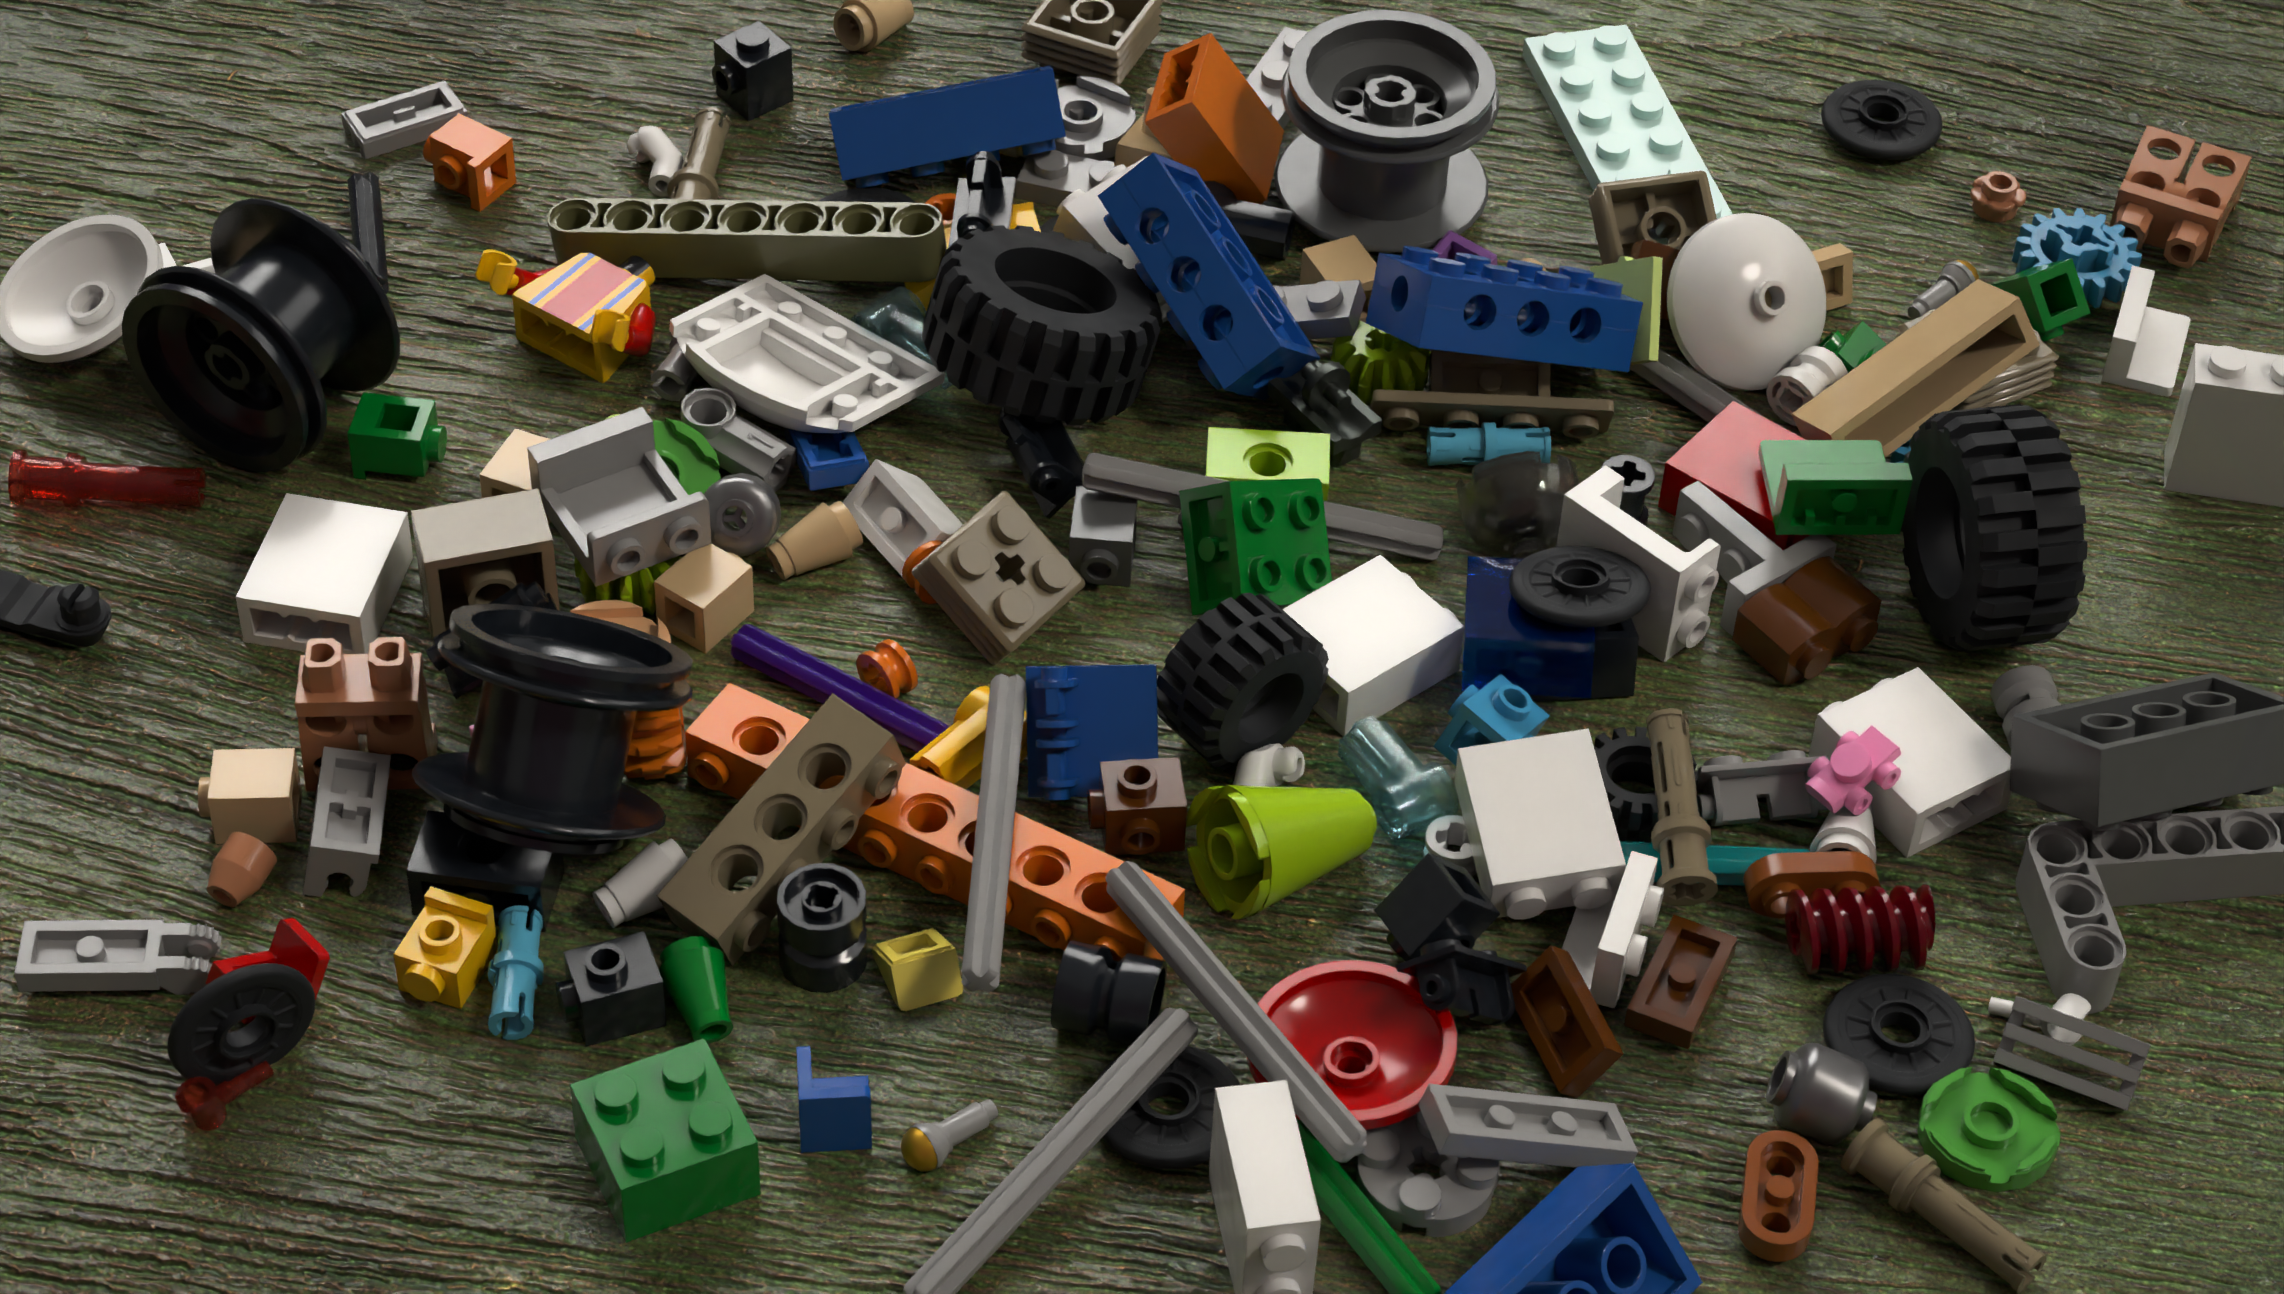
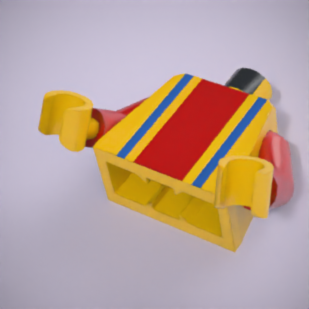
M492 249L483 251L475 272V278L479 281L490 282V288L496 294L512 296L516 337L518 340L601 383H605L629 355L641 357L648 354L651 350L656 316L651 309L650 286L655 281V275L651 266L643 258L636 255L631 256L617 267L591 253H580L557 267L532 273L516 267L517 261L508 254Z

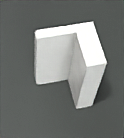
M2132 266L2101 381L2169 397L2172 395L2190 318L2185 315L2147 307L2146 304L2155 271Z
M878 459L874 460L842 502L853 515L861 532L901 576L904 563L914 550L929 541L940 540L944 542L963 525L922 479Z

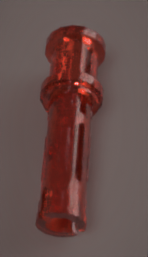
M19 449L13 451L10 459L8 492L12 504L24 505L27 499L63 501L65 507L77 508L78 505H84L86 499L202 507L205 499V494L200 493V489H206L204 468L196 467V469L88 463L87 458L81 456L80 453L68 452L65 458L29 456L27 450Z

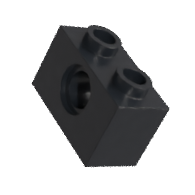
M428 810L406 869L412 915L419 916L425 906L424 895L431 886L492 905L495 926H499V915L507 907L514 905L528 906L526 928L529 927L530 914L535 909L543 917L541 932H545L564 875L563 853L539 851L496 841L464 829L452 822L444 812Z

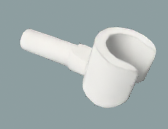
M2068 993L2061 996L2052 1009L2084 1019L2090 1012L2091 1005L2083 997ZM1991 997L1988 1013L2009 1018L2014 1001ZM2029 1015L2025 1016L2024 1022L2041 1027L2043 1034L2050 1038L2073 1045L2082 1037L2081 1034Z

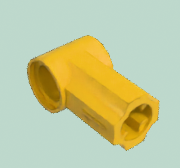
M979 686L974 689L959 706L953 724L910 758V765L966 790L979 780L982 773L990 688L988 686ZM1024 711L1020 763L1027 757L1026 711Z

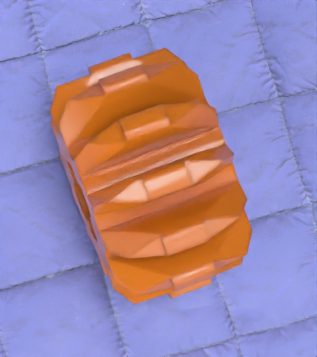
M682 706L663 711H637L624 774L628 778L645 777V780L665 778V774L681 773L686 764L687 757Z

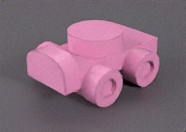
M1872 725L1860 736L1854 731H1849L1837 742L1836 749L1833 751L1830 760L1821 756L1810 765L1807 772L1810 780L1805 784L1806 790L1833 814L1845 806L1851 813L1858 816L1865 812L1872 802V795L1864 789L1865 786L1873 780L1882 789L1887 790L1894 786L1900 778V768L1892 763L1901 755L1900 748Z

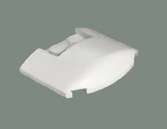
M766 274L670 319L669 330L672 336L677 338L684 356L712 388L728 393L737 406L764 421L801 432H853L943 384L945 380V372H939L933 365Z

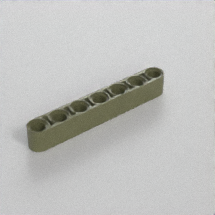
M571 198L558 202L547 214V224L558 266L580 253H591L617 267L629 257L636 255L647 261L654 271L655 278L755 279L766 274L775 280L924 282L936 279L941 260L947 250L942 213L938 208L926 203Z

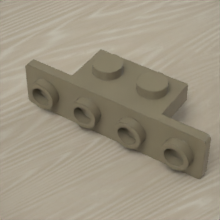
M1431 350L1429 392L1377 389L1373 391L1370 409L1382 419L1384 427L1396 431L1412 430L1419 425L1443 426V428H1481L1483 422H1495L1496 428L1528 429L1549 427L1550 431H1563V434L1567 437L1584 439L1608 431L1614 414V401L1610 399L1550 397V363Z

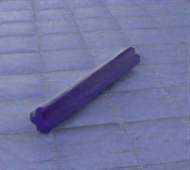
M744 624L738 633H734L731 638V655L733 658L822 704L825 703L832 693L893 734L897 743L917 753L949 728L947 724L752 624Z

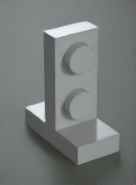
M1696 481L1680 490L1672 535L1689 551H1692L1709 538L1721 545L1716 571H1718L1728 585L1720 626L1732 636L1737 611L1752 596L1771 585L1784 583L1797 570L1815 559L1830 556L1834 559L1837 544L1826 535H1810L1789 548L1782 550L1700 481Z

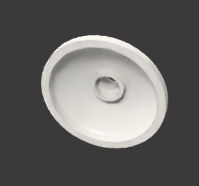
M1754 213L1728 215L1702 226L1686 241L1679 251L1668 281V318L1679 349L1688 362L1701 375L1729 389L1739 391L1767 389L1768 383L1782 369L1790 367L1791 362L1804 349L1819 344L1826 318V291L1823 276L1807 244L1798 234L1782 222ZM1766 290H1769L1772 298L1770 308L1765 302Z
M118 215L85 217L51 231L32 244L15 261L0 285L1 337L17 354L38 362L72 361L108 348L122 338L124 311L132 298L137 295V291L144 280L152 273L163 268L164 262L160 246L142 224L131 218Z

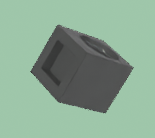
M1076 486L1069 539V562L1084 579L1085 583L1130 587L1136 541L1138 500L1088 490L1083 486Z

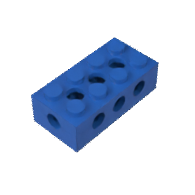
M1153 152L1098 195V198L1108 211V214L1103 217L1107 228L1121 244L1130 245L1140 260L1135 264L1139 277L1154 293L1160 291L1171 308L1166 313L1168 321L1181 338L1185 341L1192 340L1203 357L1198 361V366L1206 379L1216 389L1220 390L1223 388L1238 395L1267 400L1270 397L1267 395L1269 380L1276 377L1287 378L1293 376L1308 362L1321 359L1196 169Z
M1403 246L1402 256L1379 253L1366 318L1367 324L1418 348L1629 372L1643 302L1622 294L1623 284L1594 278L1593 272L1575 267L1559 266L1557 274L1542 271L1543 266L1521 260L1509 259L1507 267L1492 265L1489 258L1467 253H1456L1454 261L1438 258L1439 253L1436 251L1413 246Z

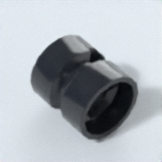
M814 863L799 867L787 875L778 888L777 917L780 967L784 976L790 982L804 990L830 993L845 989L860 978L867 965L866 889L857 875L851 870L836 864Z
M1074 940L1069 941L1061 960L1051 1007L1052 1028L1090 1036L1097 1027L1105 1028L1110 1041L1132 1045L1160 1015L1167 978V962L1134 953H1127L1118 962L1113 960L1109 948Z

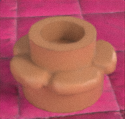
M1993 171L1978 177L1973 182L1974 188L1970 191L1974 212L1979 217L1991 222H2006L2013 219L2017 214L2018 207H2022L2026 202V192L2020 189V184L2016 178L2002 171Z

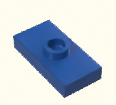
M784 428L787 443L797 449L796 462L810 491L856 484L869 468V461L854 432L811 433Z

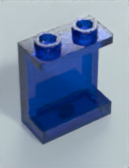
M1468 556L1461 691L1464 692L1472 684L1480 690L1502 674L1512 684L1519 686L1529 695L1591 698L1595 627L1582 628L1554 624L1535 617L1521 608L1510 592L1509 579L1513 569L1523 559Z

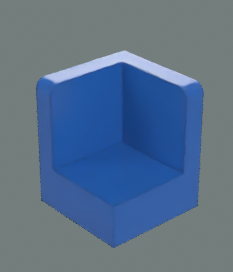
M811 1046L796 1047L801 1153L872 1149L871 1093L868 1075L812 1078Z

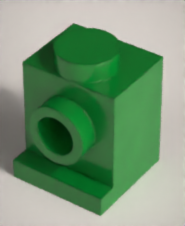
M363 392L347 433L353 477L356 479L366 480L369 471L425 477L430 462L441 463L443 461L447 446L446 427L438 425L435 400Z

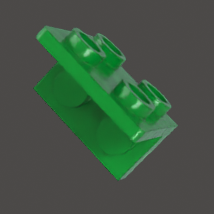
M1763 440L1760 442L1758 454L1776 535L1900 534L1913 479L1909 463H1886L1882 444L1878 440Z
M1320 479L1227 481L1179 491L1192 615H1203L1209 609H1215L1220 602L1230 597L1235 600L1243 593H1252L1255 596L1260 593L1267 596L1278 606H1289L1332 582L1323 490Z

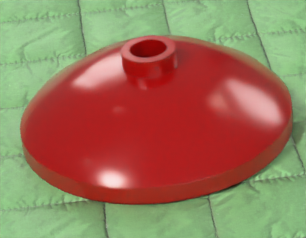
M1362 960L1331 961L1313 965L1282 979L1257 1003L1365 1130L1388 1126L1420 1112L1419 1103L1428 1084L1447 1085L1453 1074L1457 1058V1031L1451 1012H1439L1428 1008L1420 995L1418 978L1397 972L1396 967ZM1247 1057L1248 1066L1255 1083L1268 1082Z

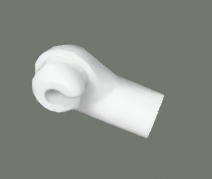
M651 125L642 126L638 133L632 134L628 139L627 148L629 154L638 151L636 161L640 163L652 161L653 167L648 187L655 195L668 197L667 188L669 180L676 171L682 168L683 155L661 128Z
M1280 743L1269 744L1247 752L1238 762L1233 785L1279 786L1284 781L1296 782L1304 773V756L1298 748L1294 746L1284 748Z

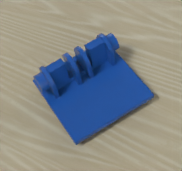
M1157 664L1025 666L1028 797H1044V800H1068L1070 797H1087L1088 790L1099 789L1100 762L1159 758Z

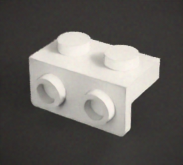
M1631 851L1615 900H1610L1608 903L1597 908H1576L1562 949L1568 951L1595 1002L1599 1005L1615 1009L1626 975L1637 977L1648 941V937L1642 936L1640 933L1643 925L1654 928L1664 895V888L1653 886L1658 861L1656 857Z

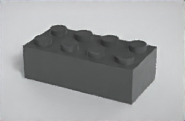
M2214 672L2012 715L2010 791L2036 801V806L2041 810L2057 813L2063 812L2080 819L2081 826L2087 829L2097 831L2115 830L2120 828L2121 822L2138 817L2148 819L2167 818L2173 814V809L2190 805L2214 807L2221 805L2224 797L2237 794L2266 795L2273 792V786L2284 784V697Z

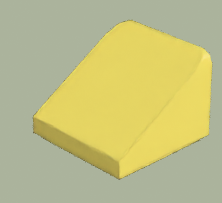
M926 929L877 943L874 947H871L873 957L890 994L901 1011H909L962 994L963 984L961 983L962 979L956 948L936 929Z

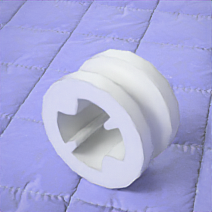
M1446 815L1435 819L1428 826L1425 833L1426 845L1423 850V858L1428 853H1431L1464 867L1473 877L1477 871L1463 816ZM1447 845L1461 846L1460 852L1446 850Z

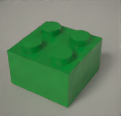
M705 1038L570 1084L575 1138L626 1243L761 1195L758 1141Z

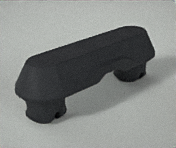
M0 569V626L27 634H38L81 647L92 646L101 640L112 615L110 606L105 600L99 598V592L96 588L91 586L84 587V584L74 583L66 587L58 585L47 587L33 583L23 575Z

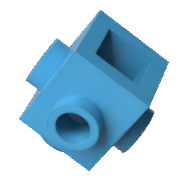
M1500 674L1480 690L1475 685H1470L1456 699L1448 711L1452 720L1433 747L1456 766L1458 748L1535 737L1550 715L1534 703L1525 690L1512 684Z

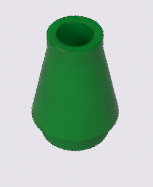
M703 936L686 937L668 945L660 954L661 966L659 972L663 980V987L690 1028L693 1040L698 1041L705 1038L707 1044L727 1037L733 1030V1024L729 1015L723 952L715 948L709 938Z

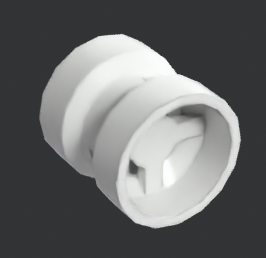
M1819 346L1808 347L1791 362L1790 367L1782 369L1768 383L1766 391L1768 403L1774 413L1783 421L1797 426L1791 414L1845 376L1848 371L1842 360L1832 351Z

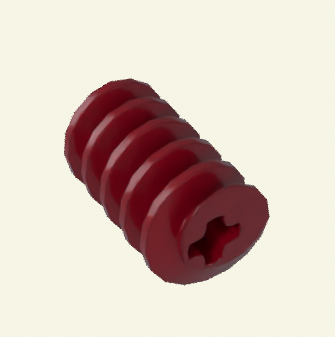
M1926 884L1919 887L1916 894L1909 886L1896 885L1889 895L1879 886H1870L1864 891L1863 896L1860 895L1856 888L1843 887L1838 892L1836 898L1829 889L1825 888L1814 890L1809 899L1799 889H1792L1788 894L1785 909L1788 947L1791 954L1802 956L1809 975L1817 974L1821 955L1829 956L1833 971L1836 974L1844 972L1848 954H1855L1860 971L1863 973L1870 972L1875 953L1882 954L1886 969L1889 972L1897 971L1901 952H1908L1913 969L1916 971L1923 970L1928 951L1932 949L1936 925L1935 906L1930 886Z

